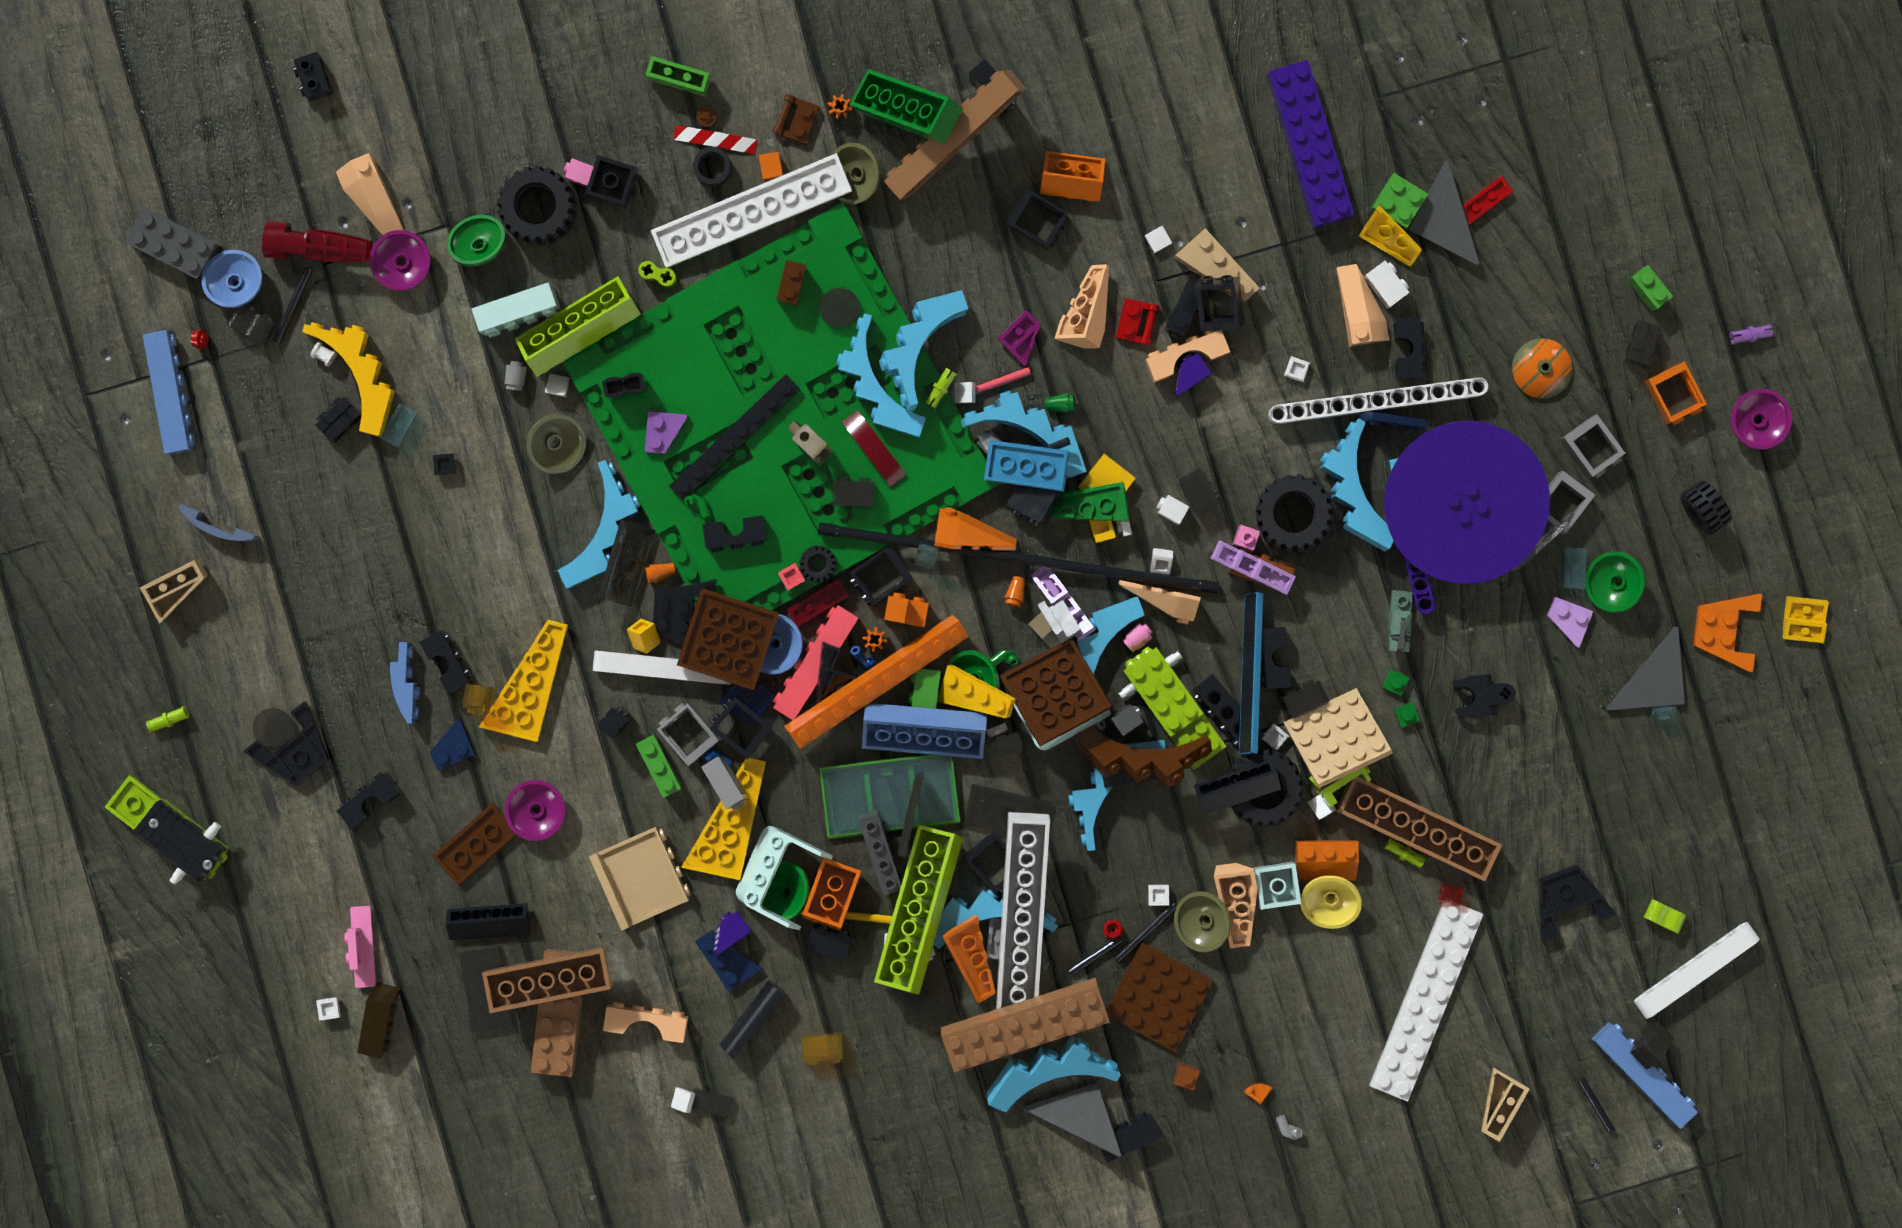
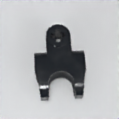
M1491 674L1469 676L1461 680L1452 681L1453 687H1466L1472 693V701L1468 706L1455 708V714L1495 715L1494 705L1510 703L1516 696V691L1512 685L1505 683L1492 684ZM1503 688L1505 691L1509 692L1508 695H1505V699L1504 696H1500V692L1503 691Z

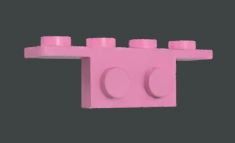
M371 906L351 907V928L347 929L344 937L349 953H346V964L349 965L350 970H354L356 988L374 987L376 985Z

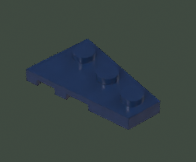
M1377 412L1354 414V421L1359 418L1366 423H1370L1371 426L1381 427L1382 425H1388V428L1391 429L1406 427V431L1418 432V429L1426 428L1427 420Z
M713 930L695 941L728 991H731L762 969L761 966L754 963L732 945L715 957L713 950L716 932Z

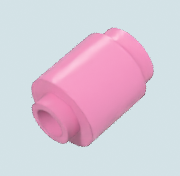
M1139 623L1125 635L1126 638L1123 639V642L1134 652L1136 649H1141L1152 639L1150 634L1153 632L1146 624L1141 625Z

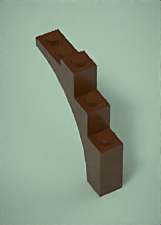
M1090 726L1076 735L1078 749L1105 778L1116 774L1123 768L1136 783L1147 779L1154 773L1167 788L1178 784L1184 778V769L1190 768L1195 762L1207 757L1212 752L1211 739L1207 735L1193 742L1165 749L1130 747L1106 737L1094 726Z

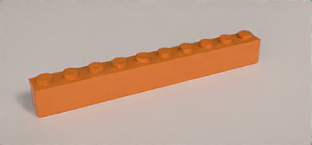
M951 615L784 727L795 744L801 749L969 636L960 621L954 615Z

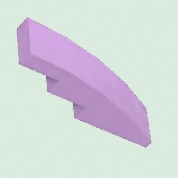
M1220 540L1211 557L1212 560L1286 595L1296 577Z
M1041 567L1030 575L1051 605L1060 600L1064 601L1081 628V632L1074 635L1079 642L1095 631L1093 625L1050 568Z

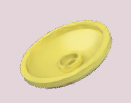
M1321 876L1310 881L1304 887L1301 893L1300 905L1305 917L1313 924L1323 928L1337 929L1349 925L1358 917L1361 911L1362 900L1358 889L1350 881L1338 876Z

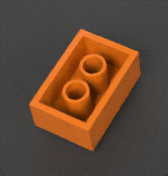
M823 857L802 917L841 931L861 876V871Z

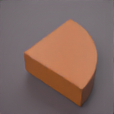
M1257 1083L1249 1086L1244 1093L1259 1104H1262L1272 1090V1087L1267 1084Z

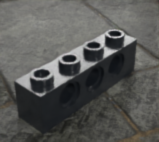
M1210 674L1193 688L1195 692L1193 696L1200 704L1205 703L1208 707L1206 712L1213 720L1217 718L1221 722L1219 727L1226 735L1229 733L1234 738L1232 742L1239 749L1240 735L1235 732V726L1240 723L1241 707L1213 674ZM1213 692L1219 695V701L1216 704H1212L1209 701V695ZM1230 708L1232 710L1230 719L1222 717L1223 709ZM1260 729L1258 730V741L1265 736Z

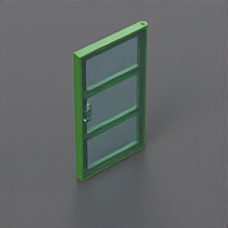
M925 754L819 767L828 839L863 835L858 816L877 809L885 832L918 829V825L935 827L960 824L961 818L959 816L952 756Z

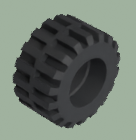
M1700 480L1680 495L1684 510L1694 524L1704 533L1712 535L1732 521L1731 511L1720 493L1706 481Z

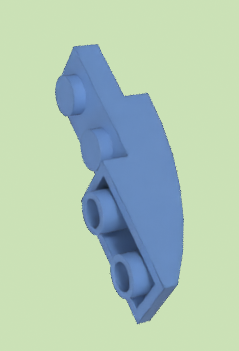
M399 642L398 662H390L391 685L401 714L407 723L412 724L419 718V707H416V699L420 697V688L417 687V683H409V679H412L413 676L410 659L413 658L414 648L411 646V642Z

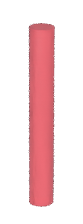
M1029 367L975 386V395L1031 375Z

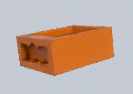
M1685 361L1644 381L1666 424L1672 422L1673 425H1676L1685 420L1683 416L1689 413L1691 416L1703 411L1701 407L1707 405ZM1679 373L1695 404L1671 416L1655 385Z

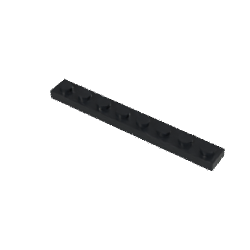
M785 374L669 487L684 501L687 496L692 494L790 400L800 388Z

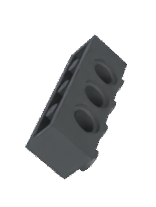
M878 809L859 815L858 821L883 896L900 891L902 881Z

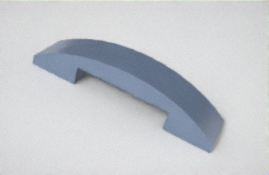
M184 504L179 505V509L191 523L213 536L244 542L256 541L259 536L240 528H235L233 534L202 521L203 512Z

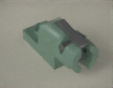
M1391 590L1388 623L1389 651H1397L1398 649L1400 652H1409L1413 592Z

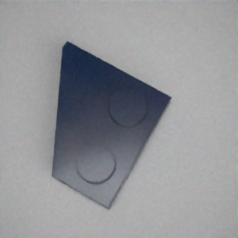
M461 719L452 725L430 751L437 771L476 755Z

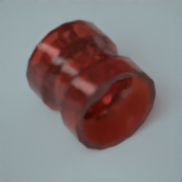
M1443 882L1439 890L1438 902H1450L1453 906L1459 907L1463 897V887H1452L1450 884Z

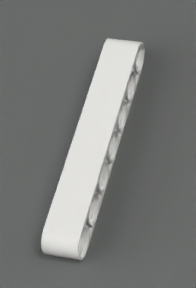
M594 651L592 671L731 685L729 682L677 666L678 659Z
M1748 922L1742 923L1638 996L1634 1003L1645 1019L1654 1016L1755 945L1760 938Z

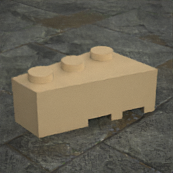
M197 558L140 587L159 624L191 594L208 574L200 559Z
M1494 1067L1492 1068L1481 1131L1500 1142L1530 1088Z

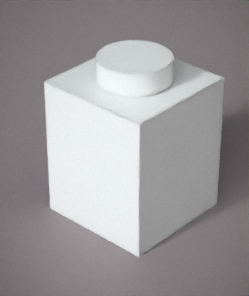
M1167 495L1166 498L1162 497L1156 508L1159 509L1157 514L1179 525L1189 506Z

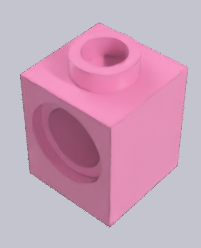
M571 159V162H567L564 168L565 178L570 182L587 188L594 166Z
M1239 525L1232 545L1254 551L1260 531Z

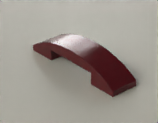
M858 410L842 421V424L890 487L906 475Z

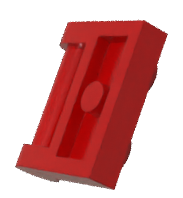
M1125 298L1115 338L1151 346L1152 339L1150 338L1156 313H1159L1160 306ZM1147 310L1149 312L1143 337L1137 336L1142 311Z

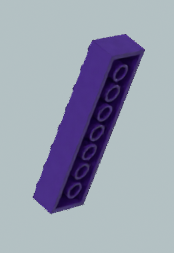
M1305 60L1269 71L1267 79L1312 228L1316 229L1352 218L1354 211L1309 61Z

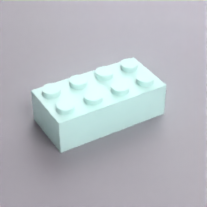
M545 283L472 308L471 310L479 332L484 336L492 338L500 335L502 330L508 329V331H513L520 328V324L527 323V325L536 323L539 321L538 318L543 316L549 318L558 311H561V307L554 287L550 283Z

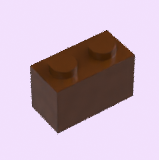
M786 260L776 299L778 303L798 307L807 270L805 264Z

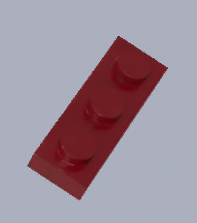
M837 579L787 611L794 623L799 627L849 597V594L841 581Z

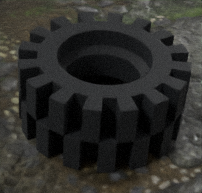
M812 546L801 555L800 570L810 581H827L836 571L837 562L835 556L826 547ZM816 556H821L826 561V567L821 572L813 571L810 566L811 560Z

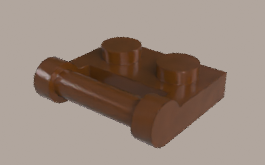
M785 94L783 99L785 102L777 124L773 126L772 133L806 145L820 107ZM794 104L798 107L790 129L787 131L783 128L791 106Z

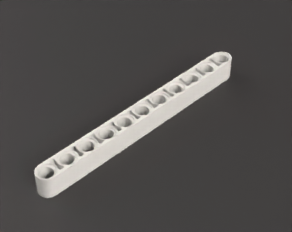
M1471 378L1273 406L1269 410L1268 419L1273 424H1284L1476 398L1487 392L1488 383L1483 378ZM1475 382L1480 383L1482 386L1480 393L1475 392L1473 389ZM1454 385L1461 387V395L1454 394ZM1434 388H1439L1442 391L1441 398H1436L1433 395ZM1415 390L1420 391L1422 394L1420 401L1413 398ZM1394 393L1402 396L1400 404L1393 401ZM1374 396H1379L1382 399L1381 406L1374 405ZM1354 399L1362 401L1361 409H1356L1353 406ZM1335 401H1338L1342 404V410L1340 412H1337L1333 409V403ZM1314 404L1321 405L1323 409L1321 414L1313 412ZM1294 407L1302 409L1303 414L1301 417L1294 416ZM1275 409L1282 412L1283 417L1281 420H1276L1273 417Z

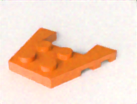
M1762 594L1699 605L1693 646L1730 664L1736 665L1747 672H1753L1755 654L1735 652L1734 648L1739 610L1760 612Z

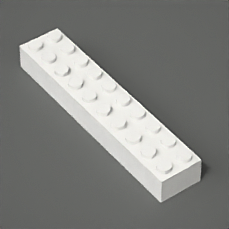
M1008 812L996 1009L1039 996L1050 829L1049 814Z

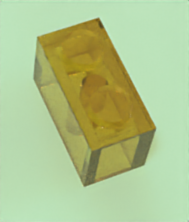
M473 683L466 684L462 708L468 709L467 713L483 714V711H488L492 686Z
M842 1033L802 1035V1060L807 1062V1065L820 1064L819 1061H828V1064L840 1063V1060L844 1058Z

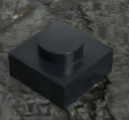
M453 453L433 455L435 476L456 474Z

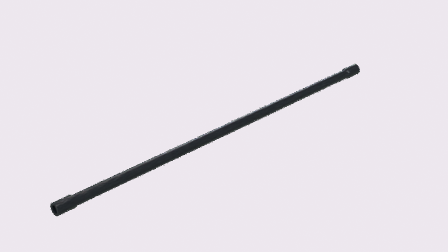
M819 522L818 528L819 535L887 543L1188 588L1214 594L1218 593L1219 582L1195 580L1002 550H991L982 547L979 550H973L971 546H961V549L934 546L935 540L841 527Z

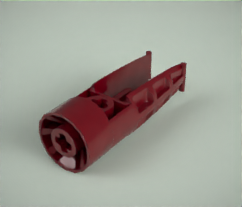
M270 220L266 222L262 235L263 256L265 258L286 260L291 253L303 255V258L306 260L365 262V260L369 261L373 244L372 240L324 230L292 231L290 223Z

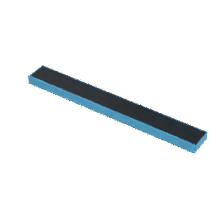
M1260 592L1246 594L1244 600L1239 754L1241 755L1258 753L1263 593Z

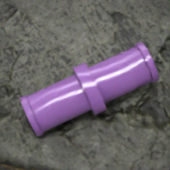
M1770 324L1756 328L1750 326L1745 330L1732 331L1729 336L1730 339H1733L1731 340L1732 344L1746 341L1752 343L1757 339L1772 337L1773 330H1769L1772 329Z

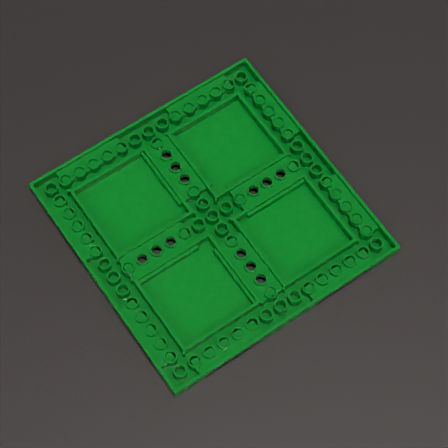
M843 202L739 261L736 260L667 298L665 302L637 316L632 321L627 322L563 362L685 584L690 585L696 582L717 579V593L769 610H774L823 583L810 581L803 575L806 580L805 582L787 590L778 572L794 563L797 564L800 570L801 555L806 549L812 546L828 548L834 554L837 562L836 571L832 576L834 577L892 545L840 536L819 535V522L835 524L841 527L908 536L937 520L940 508L949 507L957 509L999 485L998 482L984 480L987 461L969 429L962 427V417L949 393L947 392V394L943 395L936 409L930 407L935 400L934 398L930 405L925 403V400H927L934 389V383L939 381L940 376L923 346L918 354L914 371V385L918 405L915 410L910 411L926 417L920 438L873 424L874 419L870 417L873 408L878 407V404L856 398V392H853L854 388L849 389L845 386L847 378L852 377L859 381L861 378L840 372L836 362L839 353L843 354L844 350L853 351L850 348L853 336L857 337L859 330L856 329L859 317L863 318L865 313L872 316L866 337L870 367L874 370V376L886 394L902 406L900 389L894 384L893 376L895 375L887 377L885 371H882L879 360L884 351L902 347L897 344L896 334L901 326L909 325L910 322ZM786 260L805 264L807 267L798 307L778 303L776 300ZM731 328L737 330V337L732 340L726 337L727 330ZM739 346H744L747 349V354L744 357L736 355V349ZM748 364H755L757 367L756 373L752 375L747 374L745 371ZM630 373H641L645 376L647 386L645 393L640 395L627 394L620 399L605 397L602 384L605 379L610 377L623 378ZM786 374L800 390L692 493L705 498L711 516L702 519L699 509L686 506L685 502L669 485ZM829 388H837L839 395L836 398H830L827 395ZM857 410L906 473L903 478L891 487L842 424V421ZM648 411L688 415L687 420L682 425L666 454L645 452ZM794 421H797L801 426L807 424L834 451L820 466L793 441L792 437L794 435L788 428ZM807 469L814 470V479L806 480L804 472ZM816 487L824 488L825 494L822 498L814 496L813 491ZM827 504L833 505L835 509L834 513L830 516L823 513V508ZM764 516L767 541H763V545L751 546V543L743 544V548L731 549V546L723 547V551L711 552V549H706L702 524L724 522L726 533L730 536H737L743 530L742 518ZM821 556L814 557L810 562L811 569L815 572L823 571L826 567L825 559ZM695 597L696 604L699 597Z

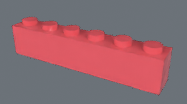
M839 605L836 608H831L826 616L829 618L826 625L821 624L816 632L818 635L816 641L809 643L805 649L807 655L804 660L802 658L798 660L794 667L797 671L793 677L791 675L788 676L783 684L786 686L783 693L778 692L773 700V703H775L773 708L792 720L797 718L817 686L822 642L824 641L841 648L859 619Z

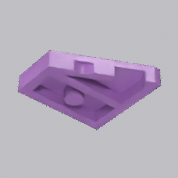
M648 411L645 452L666 454L682 425L687 420L688 415Z

